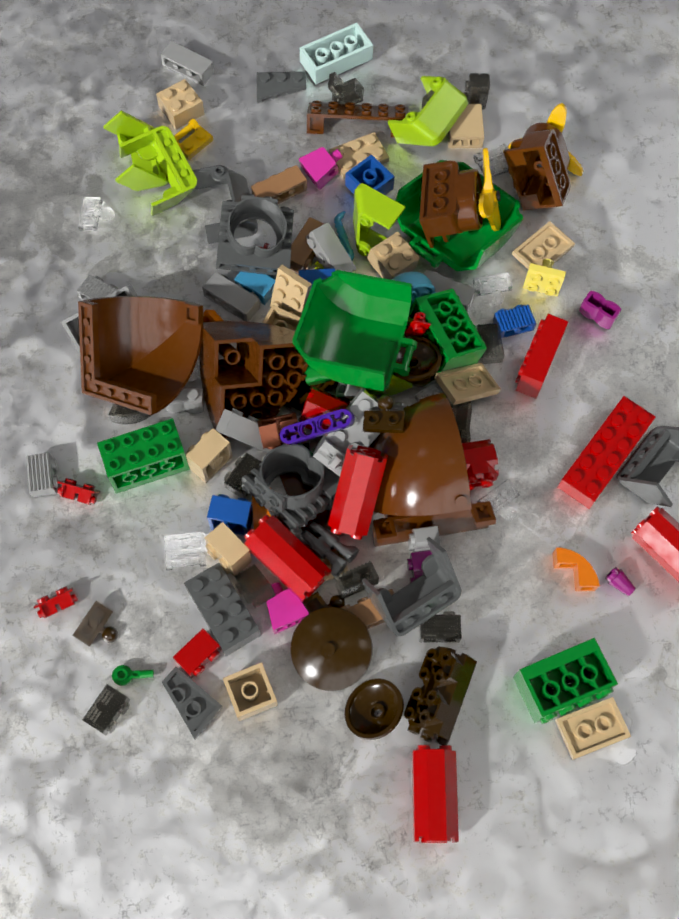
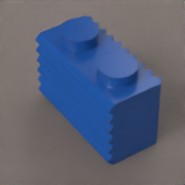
M520 304L509 310L500 309L494 314L493 318L499 339L533 331L536 326V321L529 304L524 306Z

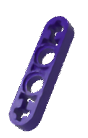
M347 409L336 410L284 427L280 432V439L283 443L289 445L297 444L348 428L353 425L355 416ZM343 414L349 416V418L346 419V423L343 421H335V419L343 418ZM324 419H329L331 422L327 430L322 428V421ZM307 424L312 426V433L310 435H305L303 432ZM289 432L299 433V435L296 434L291 436V440L286 438V435H288Z

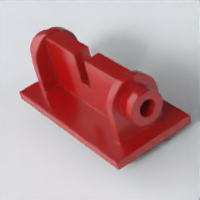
M418 312L414 315L413 321L407 326L405 336L421 337L429 328L431 323L425 322V314L423 312Z
M65 478V481H58L59 484H62V487H59L57 490V494H60V497L75 500L76 494H79L77 501L88 505L95 504L97 497L94 495L101 492L96 490L94 485L86 483L83 486L78 485L77 481Z
M65 586L55 591L56 595L50 598L46 595L37 599L34 609L40 608L37 611L40 618H47L57 613L58 610L55 605L58 603L61 610L75 605L78 598L76 594L71 595L70 593L73 591V587L68 589Z

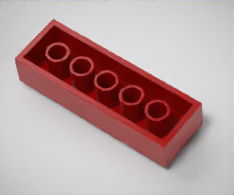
M623 396L562 478L557 488L590 509L656 416Z

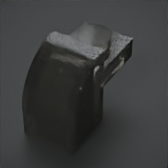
M336 72L329 74L328 88L332 92L333 101L338 102V104H345L346 102L357 104L363 101L364 87L356 78L344 82Z

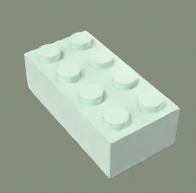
M354 23L299 48L300 63L315 84L373 59V44L358 23Z

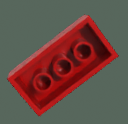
M547 314L545 320L541 319L515 383L518 384L516 391L537 399L569 321L551 314Z

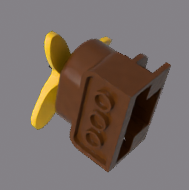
M563 103L554 107L547 123L531 125L526 130L523 138L514 140L503 151L508 164V172L512 176L513 187L517 191L523 211L563 206L570 190L568 171L577 176L583 175V167L567 150L562 135L567 118V108Z
M483 148V186L477 169L460 171L456 161L423 165L420 223L430 248H434V237L442 236L444 242H449L450 235L481 229L483 218L488 219L493 231L500 230L501 219L498 202L501 201L500 191H495L493 187L488 148Z

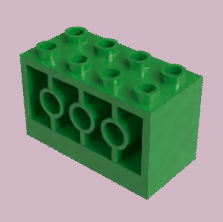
M454 289L415 298L410 308L409 318L414 319L416 313L423 312L425 314V322L431 323L421 337L435 343L441 352V366L436 373L477 364L487 348Z
M173 418L97 442L107 477L116 494L190 470Z
M595 638L519 669L513 676L534 723L541 721L542 724L553 720V718L557 717V713L560 716L570 713L576 708V705L581 708L590 704V702L595 700L594 697L600 700L614 692L613 687L618 685Z

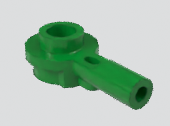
M120 665L112 672V680L119 686H125L132 682L133 679L154 678V669L132 671L130 667Z

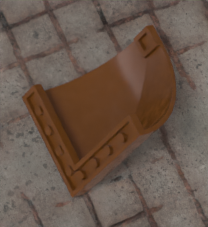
M113 296L78 301L82 394L149 415L158 413L167 407L183 390L197 363L203 337V305L178 299L151 296Z

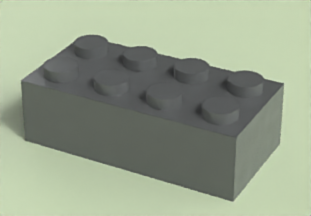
M220 563L184 582L189 595L225 656L230 655L261 636L258 626Z

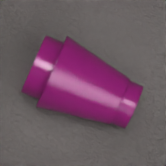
M617 567L612 569L605 577L609 585L627 596L631 595L636 589L623 570H619Z

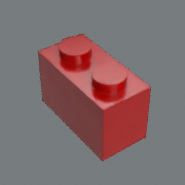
M202 629L173 656V659L192 679L194 676L198 677L205 670L204 666L209 661H215L220 656L222 649Z

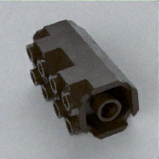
M438 646L427 651L419 671V677L423 680L424 685L421 688L416 687L413 689L404 712V716L409 722L407 731L416 735L421 734L420 739L432 743V740H435L440 745L448 744L476 667V660L464 653L461 655L456 654V650Z

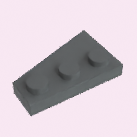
M257 72V103L263 102V99L277 98V95L286 93L288 95L306 90V72Z
M175 666L162 683L193 738L196 740L223 706Z

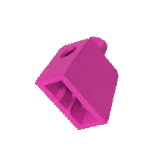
M321 147L300 157L298 160L307 176L318 190H321L338 174L339 170L336 162L343 157L338 149L329 154L324 147Z
M280 582L269 586L272 596L266 598V603L274 634L299 624L309 614L301 600L290 589L283 591Z

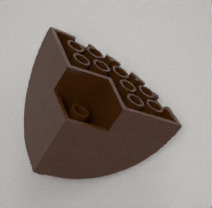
M247 321L203 322V337L199 353L200 374L207 411L214 429H216L224 409L232 411L234 408L243 412L242 417L248 418V415L256 419L263 420L276 416L280 412L279 409L286 402L291 401L298 391L296 389L301 380L304 381L306 377L304 373L308 367V364L292 343L295 334L294 330L277 325ZM220 433L224 438H231L227 435Z
M444 393L431 395L420 399V401L411 406H406L403 408V411H405L404 433H380L369 446L381 451L380 455L383 457L384 454L388 455L374 512L395 516H426L472 509L463 446L456 419Z

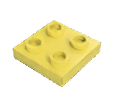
M543 259L542 266L530 263L523 288L533 292L545 293L549 296H558L566 271L553 269L554 261L551 259Z

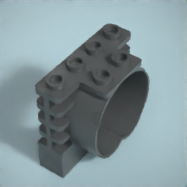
M253 194L241 195L240 202L234 200L222 201L216 269L274 276L277 275V270L281 265L290 269L294 210L285 206L279 207L278 199L270 196L256 197ZM246 220H262L274 230L276 245L269 249L260 248L256 244L250 247L242 246L235 240L234 232Z
M301 442L292 445L283 444L267 453L259 467L251 470V474L242 477V489L245 493L251 494L260 506H264L270 515H274L289 531L297 534L302 526L308 525L309 520H314L319 512H324L327 506H333L340 477L313 457V453ZM287 473H295L301 477L303 484L312 486L313 489L302 495L287 496L279 494L269 487L277 477Z

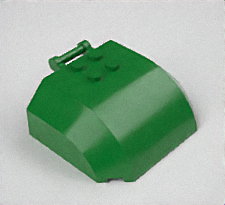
M457 162L460 171L473 169L464 162ZM423 172L401 187L395 199L396 202L405 206V210L397 220L402 232L413 239L409 243L410 247L430 262L431 266L435 269L441 262L446 263L455 271L477 269L505 245L523 221V215L519 212V201L493 183L494 190H499L501 201L498 202L501 219L500 230L493 231L488 219L483 218L481 229L450 235L449 242H444L442 236L434 237V248H430L420 223ZM480 174L483 186L484 176ZM419 244H420L421 246H423L425 249H427L429 252H431L433 255H435L436 257L432 256L430 253H428L426 250H424L422 247H420Z
M341 270L332 272L331 276L322 280L319 278L313 282L292 343L306 363L319 374L340 383L384 392L389 388L393 372L401 376H408L411 357L417 347L415 340L404 338L412 302V284ZM405 347L406 351L402 364H398L396 362L400 349Z

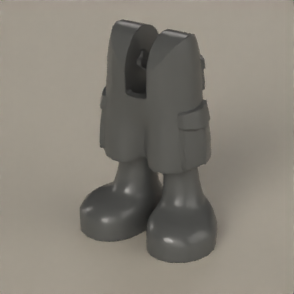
M312 521L308 527L319 539L307 530H304L300 537L320 559L327 558L332 565L331 575L336 578L344 571L347 562L351 563L356 558L360 550L356 546L342 544L338 535L324 528L321 524ZM331 549H336L342 557L336 555Z

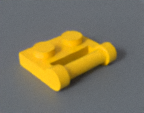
M193 118L188 122L187 126L174 135L184 156L188 160L192 159L213 141V136ZM191 130H194V131H195V132L192 133L188 138H186L183 142H181V143L178 142V141H179L180 139H182L185 135H187Z

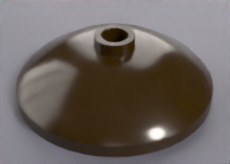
M404 336V338L415 340L417 347L411 357L408 376H401L396 372H393V375L406 381H422L432 377L439 370L442 361L441 352L437 345L424 337ZM405 347L400 349L396 362L398 364H402L406 351Z
M371 679L363 682L354 689L346 702L344 714L348 728L353 734L364 740H376L388 735L401 720L404 710L403 696L400 690L388 680Z

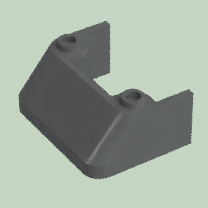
M217 165L192 170L197 178L196 190L228 184L231 199L236 202L241 201V195L250 194L246 178L225 166ZM257 219L242 222L236 228L234 238H243L256 234L258 231ZM220 223L205 225L208 244L218 242Z
M657 426L652 429L617 474V479L624 487L649 504L667 507L673 505L659 483L676 461L679 462V427Z
M430 537L426 540L432 554L422 562L421 569L424 575L393 595L386 588L376 589L366 578L362 580L372 604L396 636L406 635L457 601L461 596V587L447 551Z

